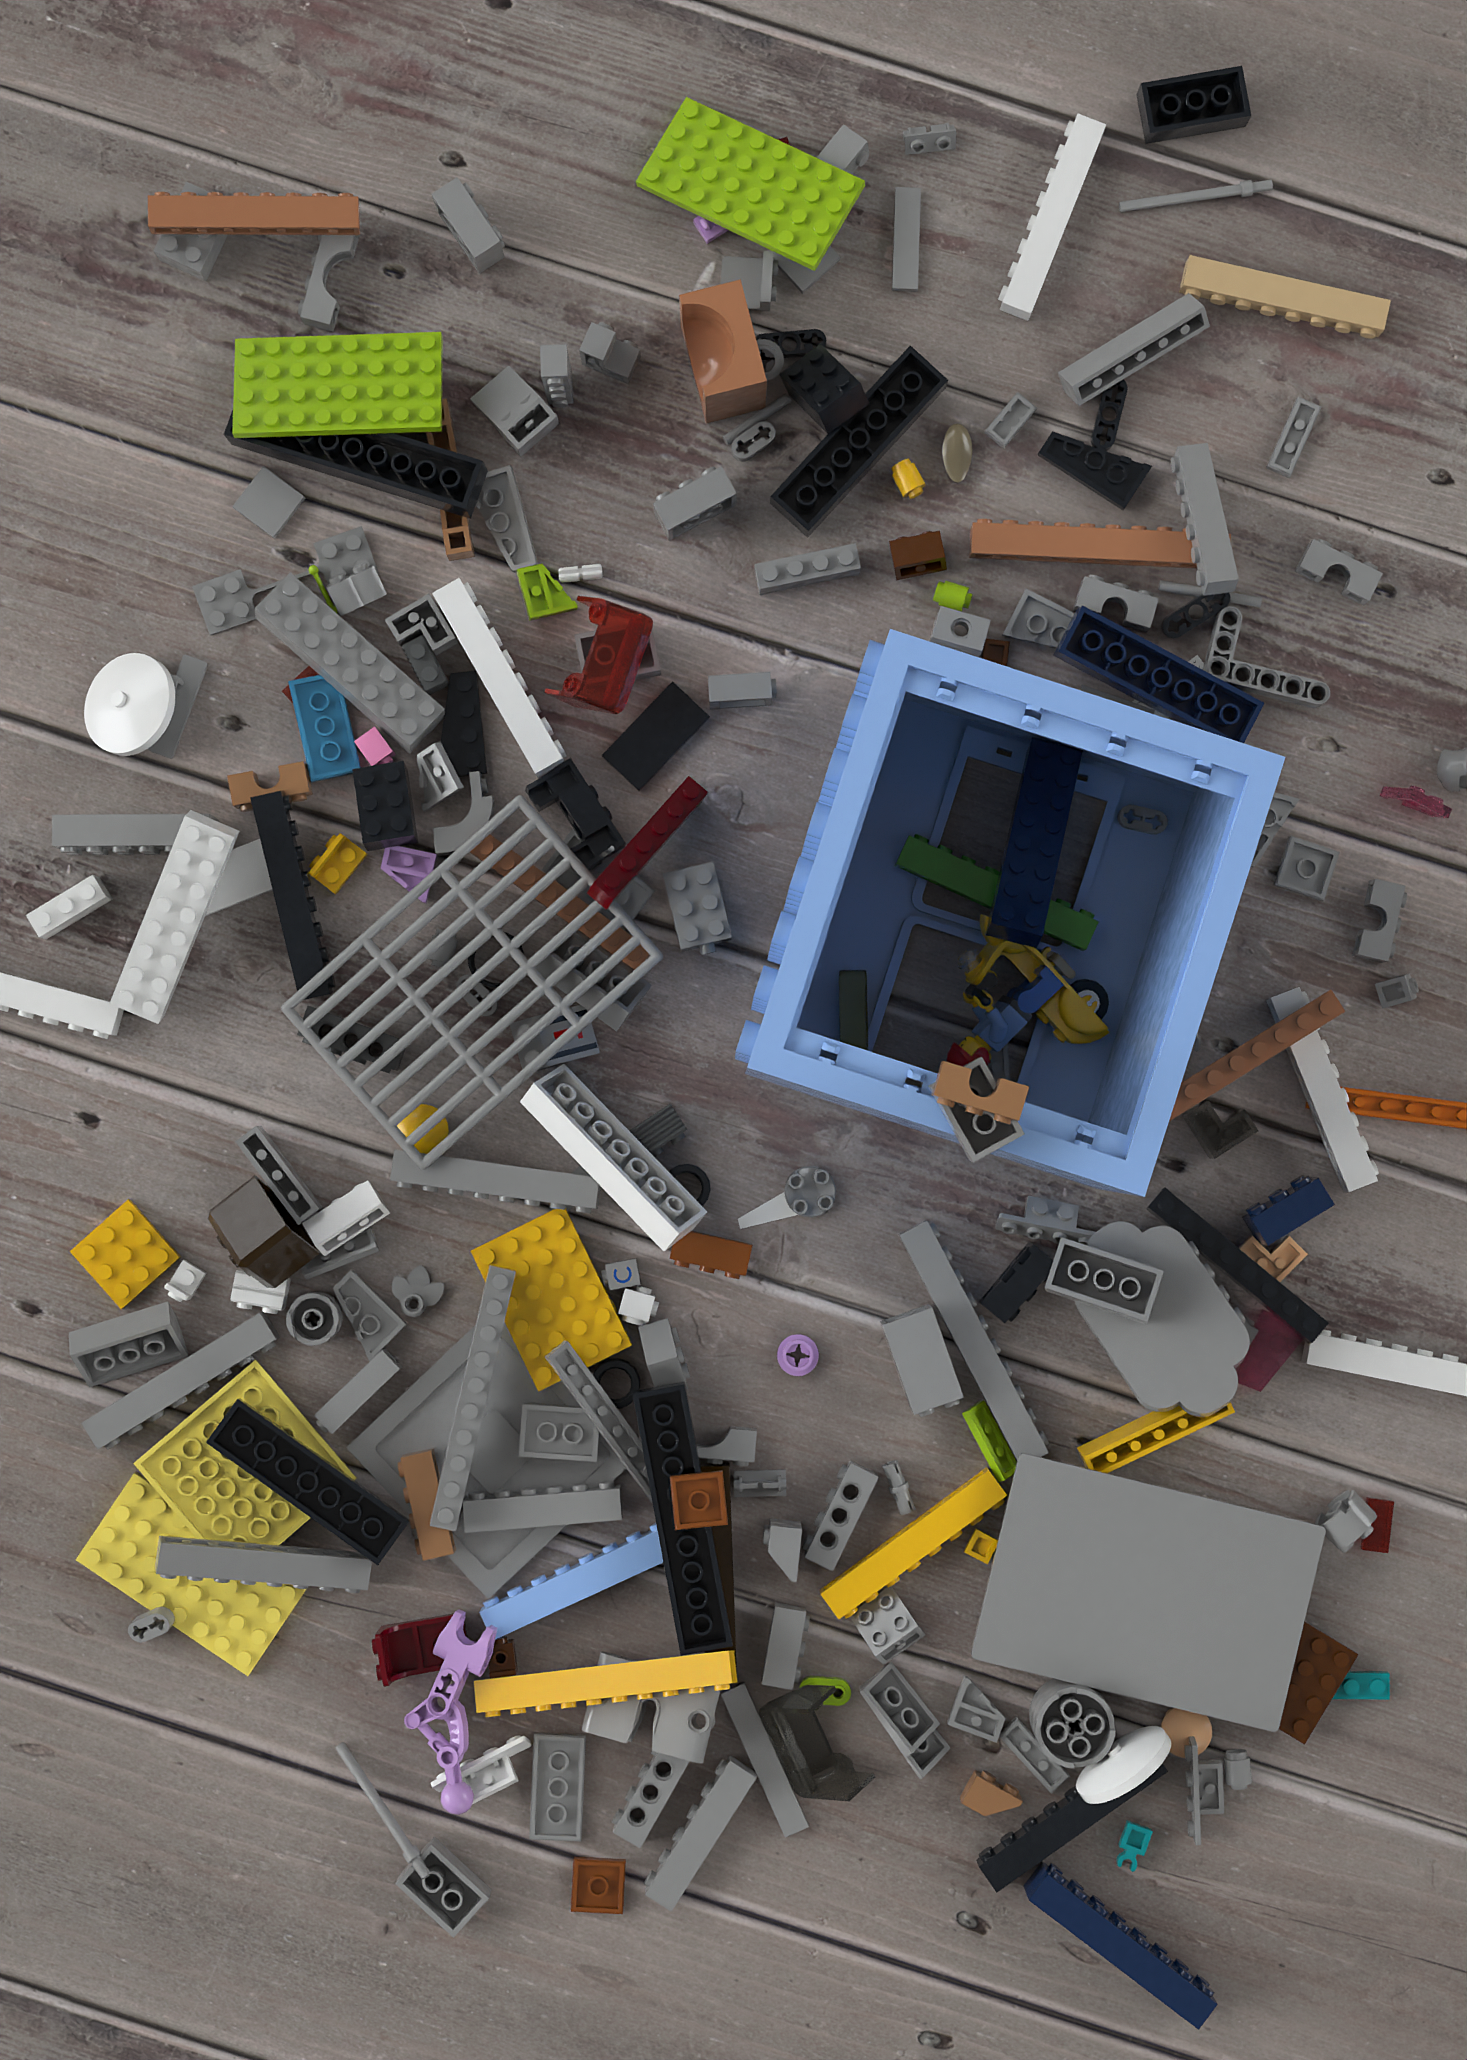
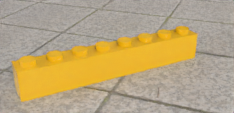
M984 1468L819 1590L820 1595L838 1619H841L843 1616L845 1619L851 1617L858 1611V1605L864 1601L869 1603L879 1595L877 1591L885 1585L887 1588L893 1586L900 1580V1574L906 1570L911 1572L921 1564L919 1560L927 1554L929 1557L935 1555L942 1549V1543L948 1539L953 1541L963 1533L961 1529L969 1523L973 1526L984 1518L983 1513L988 1509L995 1510L1005 1502L1003 1498L1007 1494L988 1468Z

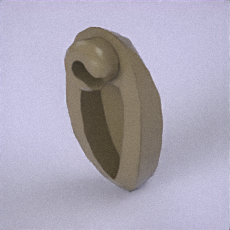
M953 424L948 428L942 450L946 471L950 479L955 483L961 482L965 478L972 458L971 438L967 429L961 424Z

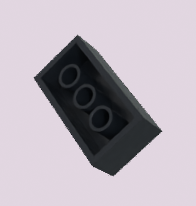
M1242 66L1144 82L1140 84L1136 94L1145 144L1246 127L1251 118Z

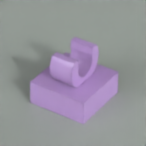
M700 216L693 219L694 225L707 244L728 231V229Z

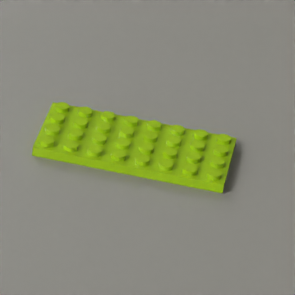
M686 97L638 176L636 185L815 271L864 189L865 180Z
M416 332L235 339L232 434L234 438L440 432L442 431V333Z

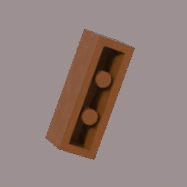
M690 1231L672 1245L670 1259L675 1260L674 1265L689 1268L690 1264L700 1266V1271L714 1274L715 1269L725 1271L724 1276L740 1279V1275L746 1276L753 1245Z

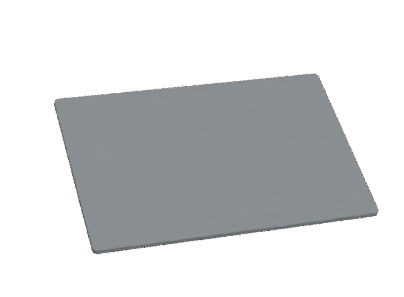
M1021 1453L1018 1456L971 1655L975 1660L1276 1732L1281 1722L1326 1530L1321 1525Z

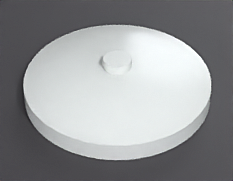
M129 653L110 661L94 678L86 696L84 718L91 739L100 748L120 756L135 755L151 747L165 732L174 712L175 686L173 679L161 662L145 654Z
M1147 1726L1134 1730L1115 1740L1103 1759L1096 1764L1093 1763L1085 1766L1079 1775L1076 1789L1083 1800L1090 1804L1104 1803L1120 1797L1137 1787L1152 1775L1166 1759L1171 1749L1169 1736L1159 1726Z

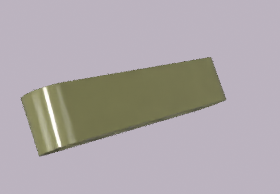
M840 970V1042L868 1051L866 970Z

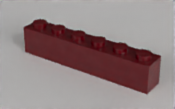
M688 776L593 882L587 894L607 910L697 809L708 794V791Z

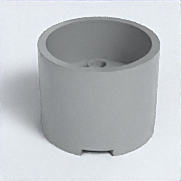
M1051 1679L1043 1684L1035 1693L1029 1709L1030 1725L1041 1749L1050 1760L1060 1766L1074 1769V1767L1096 1764L1104 1758L1112 1747L1116 1730L1112 1711L1097 1689ZM1070 1721L1073 1723L1077 1721L1079 1726L1077 1728L1074 1726L1070 1728L1068 1723Z

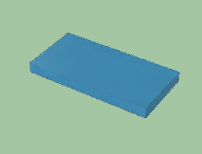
M321 675L288 681L311 783L353 774L352 769L361 768L345 697Z

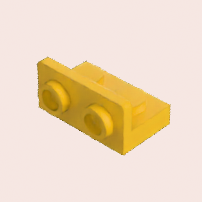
M341 833L338 836L333 835L325 845L327 850L321 857L317 855L309 865L311 870L308 873L334 894L338 893L368 855Z

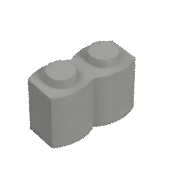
M367 563L360 564L353 568L354 573L344 577L342 573L329 579L331 584L327 585L326 588L340 616L387 595L373 564L370 566Z

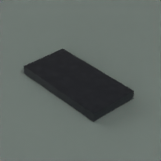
M672 681L602 754V757L633 787L640 791L704 725L710 716Z

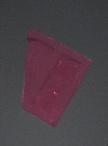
M1411 785L1409 789L1383 786L1380 796L1385 799H1399L1403 801V806L1431 817L1449 818L1452 808L1443 804V799L1432 795L1427 796L1424 794L1425 790L1417 786Z

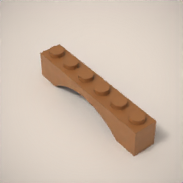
M446 398L442 399V431L426 432L430 445L457 453L451 411ZM440 509L445 550L449 561L475 557L469 519Z

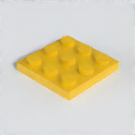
M130 1199L125 1201L70 1251L120 1309H124L181 1258L179 1253Z

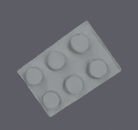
M522 1404L519 1457L597 1462L599 1430L582 1407Z

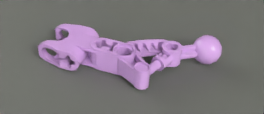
M460 1609L455 1611L444 1630L440 1633L433 1649V1654L444 1659V1662L428 1698L404 1718L406 1727L409 1729L418 1728L429 1740L427 1744L437 1753V1762L445 1769L447 1785L441 1793V1803L447 1812L456 1815L466 1813L471 1808L474 1798L471 1787L462 1781L460 1762L468 1749L469 1733L465 1707L458 1699L469 1672L481 1677L486 1670L493 1654L497 1627L490 1625L477 1642L469 1640L463 1631L466 1612ZM449 1674H452V1675H453V1676H452V1680L455 1681V1682L452 1683L451 1685H449L450 1682H451V1677L448 1676ZM438 1697L444 1699L446 1703L445 1709L438 1705ZM434 1719H444L448 1724L450 1742L440 1732L436 1734L427 1723Z

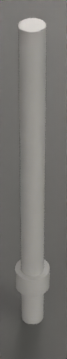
M1247 180L1240 181L1238 185L1119 202V211L1126 212L1235 195L1247 197L1252 196L1256 192L1273 190L1272 180L1258 182Z
M344 1742L340 1743L335 1749L404 1851L402 1855L408 1864L412 1863L422 1880L427 1878L431 1872L421 1859V1852L416 1845L413 1846L346 1744Z

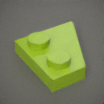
M542 563L517 569L516 572L529 621L578 609L577 603L571 600L560 583L552 578L550 572Z

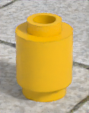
M909 458L898 462L891 468L893 472L892 477L903 497L909 496L910 499H913L924 492L922 488L926 484L915 463H911Z

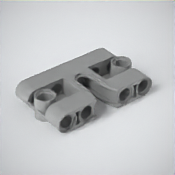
M600 1652L597 1666L636 1662L638 1660ZM714 1686L704 1687V1692L689 1694L688 1689L678 1690L679 1695L663 1697V1692L653 1693V1698L637 1700V1695L627 1696L628 1701L612 1703L611 1698H606L604 1701L602 1700V1704L587 1706L582 1731L627 1743V1741L632 1742L643 1720L646 1705L649 1700H652L657 1706L653 1721L652 1751L695 1763H703L710 1731L715 1725L714 1715L720 1690L714 1691ZM699 1713L703 1714L706 1718L704 1728H700L696 1723V1717Z

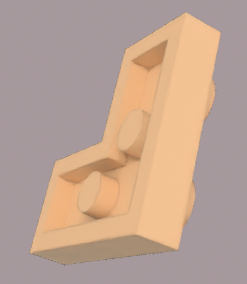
M1252 1235L1239 1247L1241 1251L1279 1282L1308 1255L1290 1236H1287L1271 1253Z

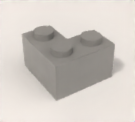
M591 322L579 349L582 365L628 385L641 358L640 349H637L638 346L628 340L623 342L617 340L616 332L613 331V328L602 322H599V324Z
M430 593L385 619L401 647L403 644L423 634L436 656L458 644L457 639Z
M668 1318L639 1326L644 1355L654 1387L685 1381L686 1389H688L686 1379L690 1378L687 1363L681 1364V1362L685 1361L681 1346L676 1347V1343L680 1342L677 1328H671Z

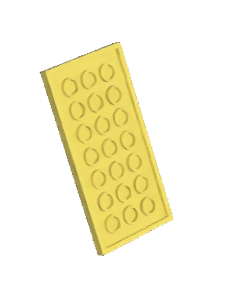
M135 1472L76 1558V1561L147 1609L153 1610L161 1606L170 1609L175 1616L172 1626L246 1676H249L307 1589L294 1588L292 1584L272 1587L268 1586L266 1582L245 1585L240 1583V1580L236 1583L233 1580H230L228 1583L215 1582L213 1578L192 1581L187 1579V1576H176L175 1579L160 1577V1574H156L155 1571L159 1536L197 1538L148 1480L138 1472Z

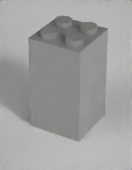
M927 1304L880 1321L913 1414H919L920 1417L934 1413L935 1407L944 1405L945 1408H949L959 1404L958 1399L964 1396L933 1308Z

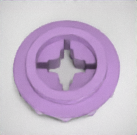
M801 1334L788 1336L780 1343L777 1351L780 1367L786 1373L793 1376H803L811 1372L819 1358L816 1344L809 1337ZM798 1344H800L801 1352L809 1355V1357L800 1358L798 1366H795L794 1357L786 1355V1353L795 1352Z

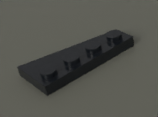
M1053 431L1037 454L1121 510L1125 509L1152 468V465L1133 461L1131 458L1123 455L1118 456L1100 447L1089 446L1082 441Z
M477 671L450 673L441 744L458 777L469 776V772L480 771L481 774H488Z

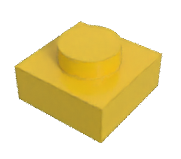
M975 1528L964 1549V1553L988 1565L997 1547L998 1539Z

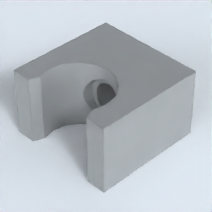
M940 606L930 642L955 648L979 657L983 650L991 620ZM957 625L964 626L967 634L963 637L957 636L954 633V627Z

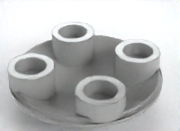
M804 1166L795 1170L787 1179L784 1190L785 1199L788 1206L796 1214L809 1218L818 1217L832 1208L836 1197V1186L833 1178L824 1169L817 1166Z

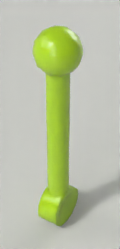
M311 565L308 569L309 573L314 576L327 605L338 613L318 575V567Z

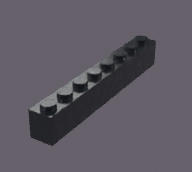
M283 790L250 797L298 991L326 966V962H329V954L327 948L322 947L320 937H323V930L320 921L316 922L314 912L317 911V905L314 896L310 897L308 886H311V880L308 871L303 870L301 862L305 861V855L302 846L297 845L295 837L299 835L296 820L291 821L289 810H293L290 795H285ZM333 974L304 1000L331 994L333 992L332 988L336 986Z
M1165 1187L1146 1208L1166 1226L1180 1232L1187 1243L1192 1241L1203 1257L1308 1344L1313 1343L1329 1324V1322Z
M1162 1763L1152 1775L1137 1787L1120 1797L1104 1803H1087L1077 1791L1076 1786L1072 1787L1064 1794L1065 1798L1057 1803L1055 1801L1049 1803L1038 1817L1032 1816L1025 1820L1021 1825V1829L1015 1833L1011 1831L1005 1834L1000 1839L1001 1843L997 1846L984 1849L979 1854L980 1858L976 1860L978 1867L996 1893L1166 1774L1168 1770Z

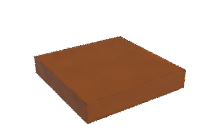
M723 1470L670 1476L675 1530L728 1525Z
M574 1857L571 1912L623 1914L626 1859Z

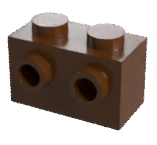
M926 531L920 535L902 536L889 541L896 581L947 570L940 531Z

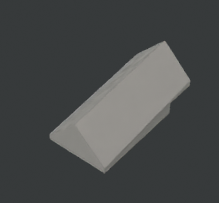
M889 1662L860 1686V1693L919 1779H922L950 1750V1746L936 1730L940 1725L939 1721L892 1662Z

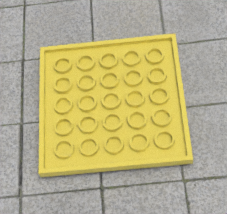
M254 1360L133 1463L197 1539L280 1545L311 1518L206 1443L239 1398L354 1480L357 1479L260 1363Z

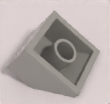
M770 1518L769 1525H764L763 1544L767 1545L768 1553L791 1581L797 1582L802 1536L801 1521Z

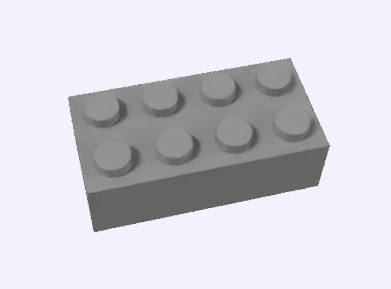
M1061 1237L1045 1285V1291L1148 1324L1164 1271Z

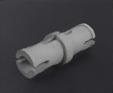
M898 1460L883 1464L882 1467L890 1485L888 1489L890 1494L893 1493L900 1515L911 1513L916 1508L909 1494L908 1488L910 1486L902 1475Z

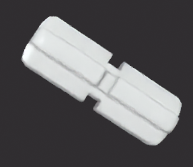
M601 564L583 565L582 568H578V566L564 567L558 571L559 580L562 583L580 581L582 578L584 581L601 579L603 577Z

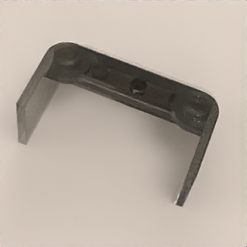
M805 1685L767 1702L760 1708L759 1716L792 1789L800 1797L849 1802L875 1778L874 1773L855 1772L852 1760L847 1755L833 1753L814 1710L821 1708L823 1702L837 1691L835 1686Z

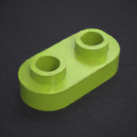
M807 1676L800 1682L799 1694L802 1700L809 1704L841 1706L849 1701L851 1688L849 1683L843 1678ZM815 1687L817 1689L816 1694H808V1688ZM835 1689H841L843 1694L840 1697H836L833 1692Z

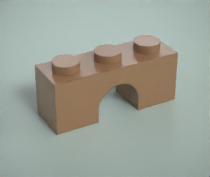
M301 761L278 766L279 781L274 787L269 789L260 787L257 774L254 771L227 775L232 805L237 809L240 808L241 812L252 811L253 807L250 797L283 790L285 795H290L292 802L307 800L308 795H313L307 764Z
M946 1061L941 1062L932 1096L938 1097L937 1103L954 1108L955 1103L966 1106V1112L982 1116L983 1111L995 1114L993 1120L1009 1125L1012 1120H1020L1029 1086L998 1078L994 1091L989 1096L980 1097L972 1092L969 1085L972 1069Z

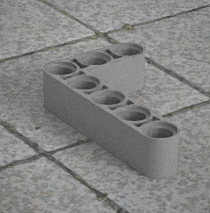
M1228 606L1216 616L1203 666L1204 671L1241 691L1309 708L1320 707L1329 699L1330 688L1322 681L1234 660L1233 655L1242 623V614L1238 608ZM1228 614L1232 616L1234 625H1226L1223 622V615ZM1218 639H1223L1227 642L1228 649L1226 651H1222L1217 647ZM1211 664H1217L1221 667L1222 674L1220 676H1216L1211 672ZM1237 670H1242L1246 673L1247 680L1245 682H1241L1236 678ZM1262 676H1266L1271 680V688L1262 686ZM1286 683H1293L1296 686V694L1287 692ZM1312 689H1317L1321 692L1322 698L1320 701L1312 698Z

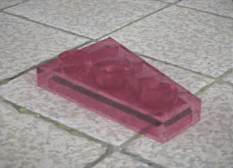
M1264 1309L1261 1310L1255 1326L1259 1331L1250 1344L1237 1374L1239 1384L1260 1392L1303 1340L1275 1315Z

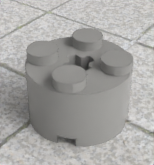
M320 1291L309 1292L298 1297L291 1304L286 1315V1324L290 1334L301 1343L309 1346L320 1345L332 1339L340 1331L343 1321V1313L338 1301L332 1295ZM313 1312L315 1313V1315L320 1316V1320L317 1321V1325L315 1321H310L309 1317L313 1315Z
M1347 1490L1327 1505L1330 1509L1326 1515L1321 1512L1315 1521V1524L1325 1528V1536L1345 1553L1354 1545V1541L1359 1537L1365 1539L1371 1534L1374 1529L1371 1524L1376 1520L1377 1515L1354 1490L1351 1492Z

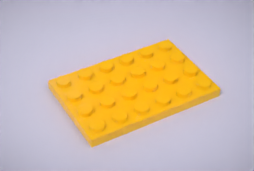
M566 1208L565 1210H551L471 1250L485 1282L489 1265L516 1271L504 1322L538 1392L561 1381L545 1356L564 1340L570 1343L586 1367L632 1346L629 1336Z

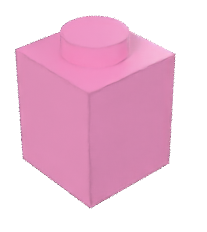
M375 726L354 741L371 766L393 762L392 757L396 754Z

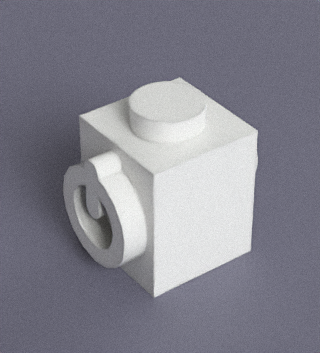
M637 1285L636 1289L626 1287L618 1314H622L621 1320L642 1326L646 1325L650 1316L655 1317L659 1302L654 1301L656 1295L651 1294L652 1289Z

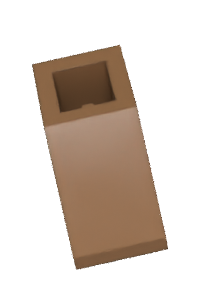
M974 1770L960 1796L963 1805L983 1816L1019 1807L1023 1801L1018 1794L1019 1790L1008 1783L1004 1786L996 1782L997 1778L984 1770L982 1773Z

